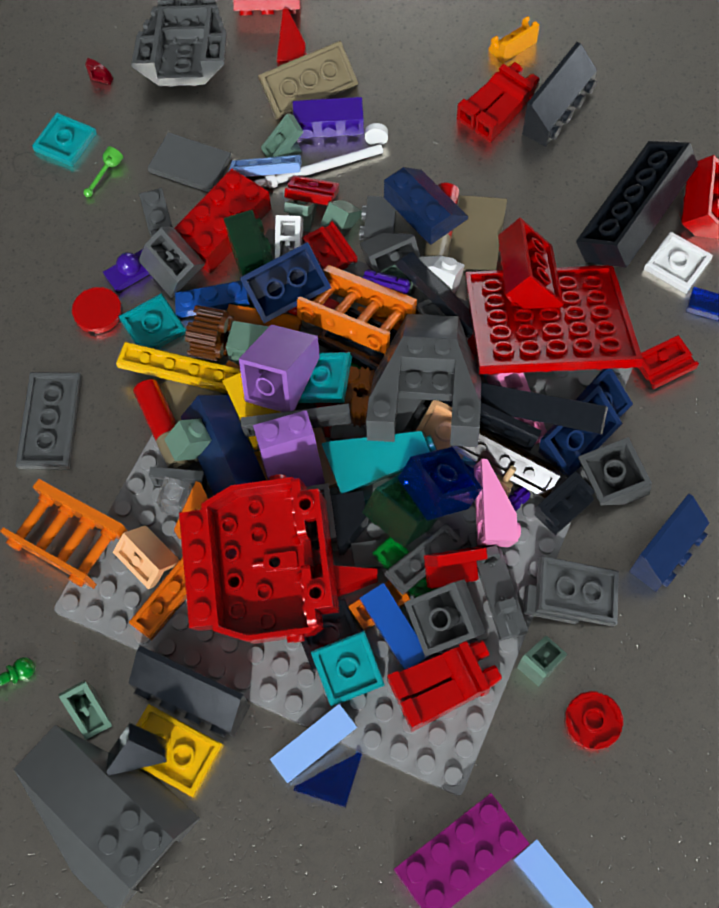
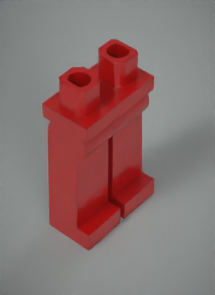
M516 62L509 66L502 64L499 67V71L468 100L463 99L458 103L457 120L472 130L475 128L476 133L492 142L533 97L534 92L539 86V77L535 74H530L526 78L523 77V68ZM467 114L471 116V120L466 117ZM484 126L489 128V132L484 130Z
M483 640L470 645L465 641L459 644V647L446 651L439 656L403 671H396L387 675L388 683L400 705L411 732L479 696L483 697L489 694L490 688L502 680V676L495 665L481 670L478 661L489 657V651Z

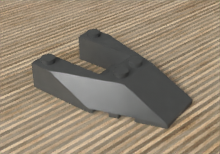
M406 315L374 372L366 418L368 441L395 442L399 398L453 401L450 446L478 447L481 376L458 316Z

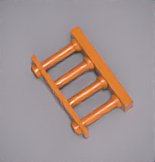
M328 265L323 272L331 289L319 294L313 301L299 296L297 299V318L385 354L390 345L391 329L399 320L403 321L407 314H416L417 299ZM333 293L344 297L335 310L323 306ZM354 302L366 306L357 319L345 315ZM376 311L389 315L380 328L367 323Z
M38 479L33 488L40 495L38 497L39 502L15 534L4 527L1 529L0 532L8 538L5 543L17 551L23 548L70 575L68 579L77 586L82 587L86 584L94 589L97 584L87 574L110 541L120 540L122 534L128 530L120 522ZM53 504L58 506L60 512L38 543L34 545L25 540L48 506L52 507ZM73 516L80 518V525L57 557L45 551L68 518L72 519ZM94 527L100 529V534L102 535L79 568L76 569L67 564L66 562L89 529L93 530Z

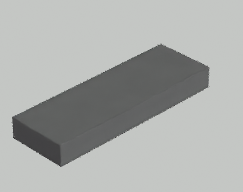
M445 523L389 568L384 575L404 595L426 577L424 555L457 550L463 547L465 542Z

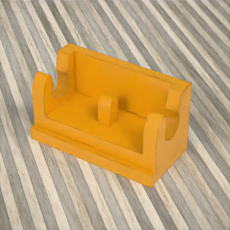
M529 16L523 18L522 25L500 40H498L497 35L493 37L488 51L504 64L537 43L539 23L535 21L530 27L528 24Z

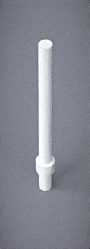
M379 144L303 166L301 171L297 173L264 175L265 178L253 182L262 188H275L280 183L290 181L293 175L304 177L382 154L383 148Z

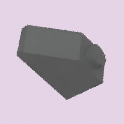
M381 233L360 243L367 265L371 270L376 271V274L385 268L396 265L401 258L411 252L418 258L421 257L413 234Z

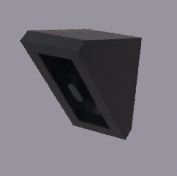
M129 723L108 753L107 775L110 776L167 762L166 739Z

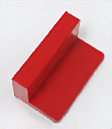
M470 547L424 555L427 587H443L464 579L466 583L477 581L479 579L477 561L488 559L487 549Z

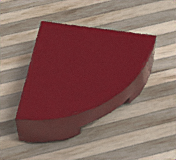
M88 58L85 65L90 79L111 85L114 78L109 70L99 62Z

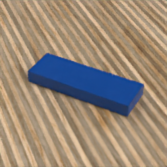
M384 583L359 598L403 670L418 664L428 657H425L416 633Z

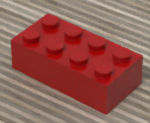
M231 169L174 229L205 263L202 268L211 274L272 209L269 191L234 169Z

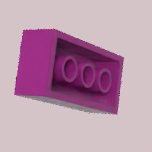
M490 793L394 868V872L419 908H451L530 844L493 794Z

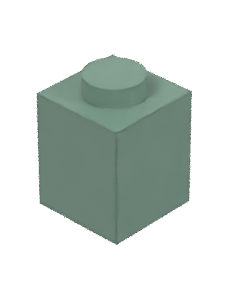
M201 419L179 420L164 439L175 461L197 459L212 441Z

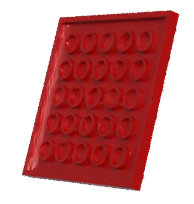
M614 266L557 268L564 305L560 308L523 309L516 302L512 303L505 295L503 270L465 272V284L479 374L642 367L643 358Z

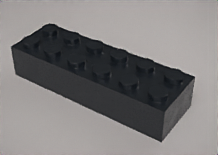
M647 142L576 240L585 263L627 268L697 168L698 163L690 142Z

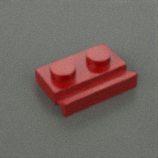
M293 175L288 183V187L285 188L284 198L328 206V203L333 202L339 192V183Z
M333 221L330 222L329 226L325 228L322 226L302 237L303 244L309 243L322 270L328 265L343 270L349 264L358 262L357 255Z
M677 335L642 352V367L638 368L645 379L649 380L652 384L651 387L654 390L697 369L699 363L698 361L695 362L692 358L693 354L680 336Z

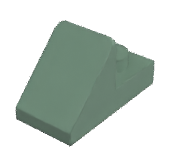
M287 113L261 146L266 157L290 156L302 153L297 140L302 135L303 130L294 115Z
M290 199L285 202L284 212L289 213L288 216H301L303 218V231L309 232L318 204Z

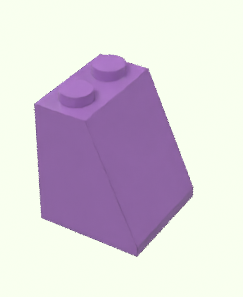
M271 324L239 358L245 402L280 412L294 411L320 358L318 336Z
M307 410L253 425L267 480L272 475L284 474L286 478H301L305 486L325 484L315 435Z

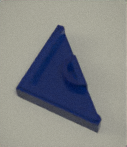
M357 752L355 755L325 769L301 784L295 785L294 792L346 808L362 753Z

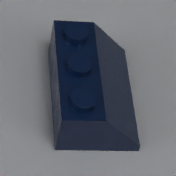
M402 167L384 180V198L430 245L468 220V215L421 169Z
M308 242L240 277L263 323L297 307L299 296L310 300L331 289Z
M688 493L642 551L629 571L656 592L661 585H664L666 588L677 575L673 572L678 564L683 567L693 555L689 552L692 545L694 544L699 547L708 535L704 530L710 522L691 494Z

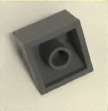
M629 437L578 456L600 505H624L650 495L652 482Z
M465 579L404 602L425 657L486 633Z

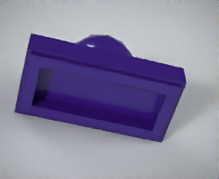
M143 249L135 254L131 252L122 253L117 257L114 266L103 271L105 278L116 293L150 274L139 262Z

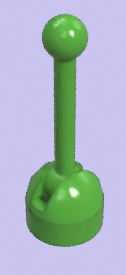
M111 146L106 148L102 156L105 164L89 188L84 189L83 194L85 197L93 195V189L108 167H116L121 163L124 157L117 149Z

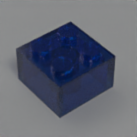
M453 447L411 456L398 477L427 521L469 509L483 489Z

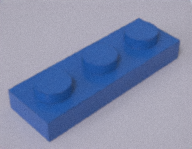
M241 280L175 293V313L178 318L196 315L193 312L196 305L220 310H227L229 304L238 306L250 305V296Z

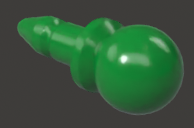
M21 657L13 663V666H6L7 672L0 674V685L2 686L10 682V680L16 684L19 679L26 680L32 677L35 672L34 662L30 658Z

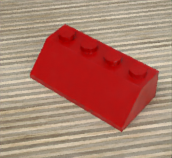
M519 217L498 235L503 280L506 289L505 295L512 303L516 302L523 309L560 308L564 305L553 246Z

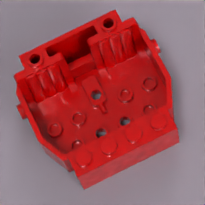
M284 474L272 475L266 481L231 485L201 503V510L179 513L189 628L197 631L213 630L253 644L286 639L287 643H297L305 641V637L315 636L324 629L322 615L339 613L326 500L319 488L307 490L301 478H286ZM317 521L320 549H313L306 522ZM235 549L237 552L235 558L229 559L228 552ZM275 557L279 558V566L272 567L271 560ZM322 564L323 577L313 578L315 565ZM234 577L239 578V585L236 587H232L230 584L231 579ZM314 588L321 589V596L315 599Z

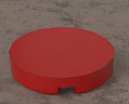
M93 287L83 291L76 297L72 305V315L76 324L83 331L95 332V334L104 333L118 324L120 321L118 316L121 315L123 307L118 295L112 290L104 287Z
M596 691L580 693L571 700L565 711L564 724L567 734L575 744L587 750L598 751L608 748L618 740L622 732L624 718L620 707L613 698Z

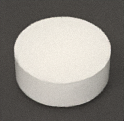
M380 123L368 125L365 129L366 142L372 146L384 145L388 140L387 127Z

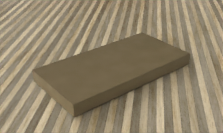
M341 40L257 76L276 120L285 117L287 113H293V101L327 99L359 84Z

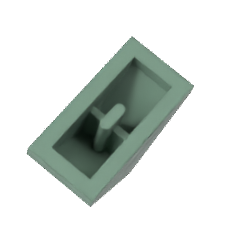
M345 200L329 202L319 228L322 226L325 228L333 221L343 237H345L361 217L362 210Z
M545 636L521 658L517 668L539 687L568 654L548 636Z
M86 680L58 694L85 740L112 726L95 688Z

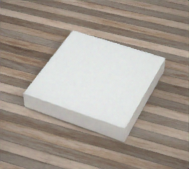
M670 232L646 263L644 270L687 294L707 267L713 255L677 234Z

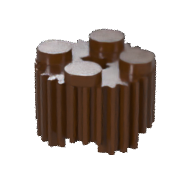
M196 305L193 310L196 313L194 321L188 322L186 326L185 341L190 342L191 349H187V355L220 361L222 356H228L226 344L228 332L231 330L233 321H235L234 316H230L229 312L225 310Z
M353 366L350 367L345 402L336 403V405L349 404L350 424H353V427L358 425L361 428L362 425H366L369 395L375 370L369 371V368L365 370L364 367H361V369Z

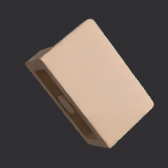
M141 526L124 532L113 551L147 589L155 587L164 571L175 567L180 561L147 526Z

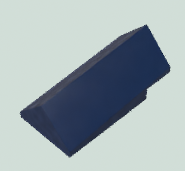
M602 369L575 400L608 407L603 434L553 425L541 438L538 452L552 465L558 467L559 471L566 477H570L581 467L578 456L598 449L623 424L620 417L633 405L612 369Z
M198 395L181 415V419H201L212 440L199 455L198 460L213 495L218 494L231 485L266 481L250 441L244 435L241 421L229 395Z

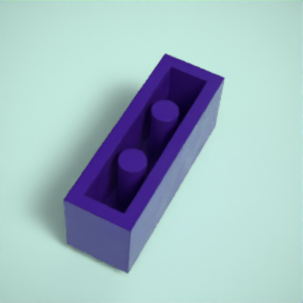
M362 97L293 101V115L303 130L299 138L364 134Z

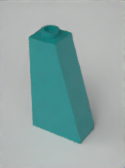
M423 431L395 434V442L368 441L367 437L322 443L341 494L355 492L434 459L433 451L437 450L432 436H426Z

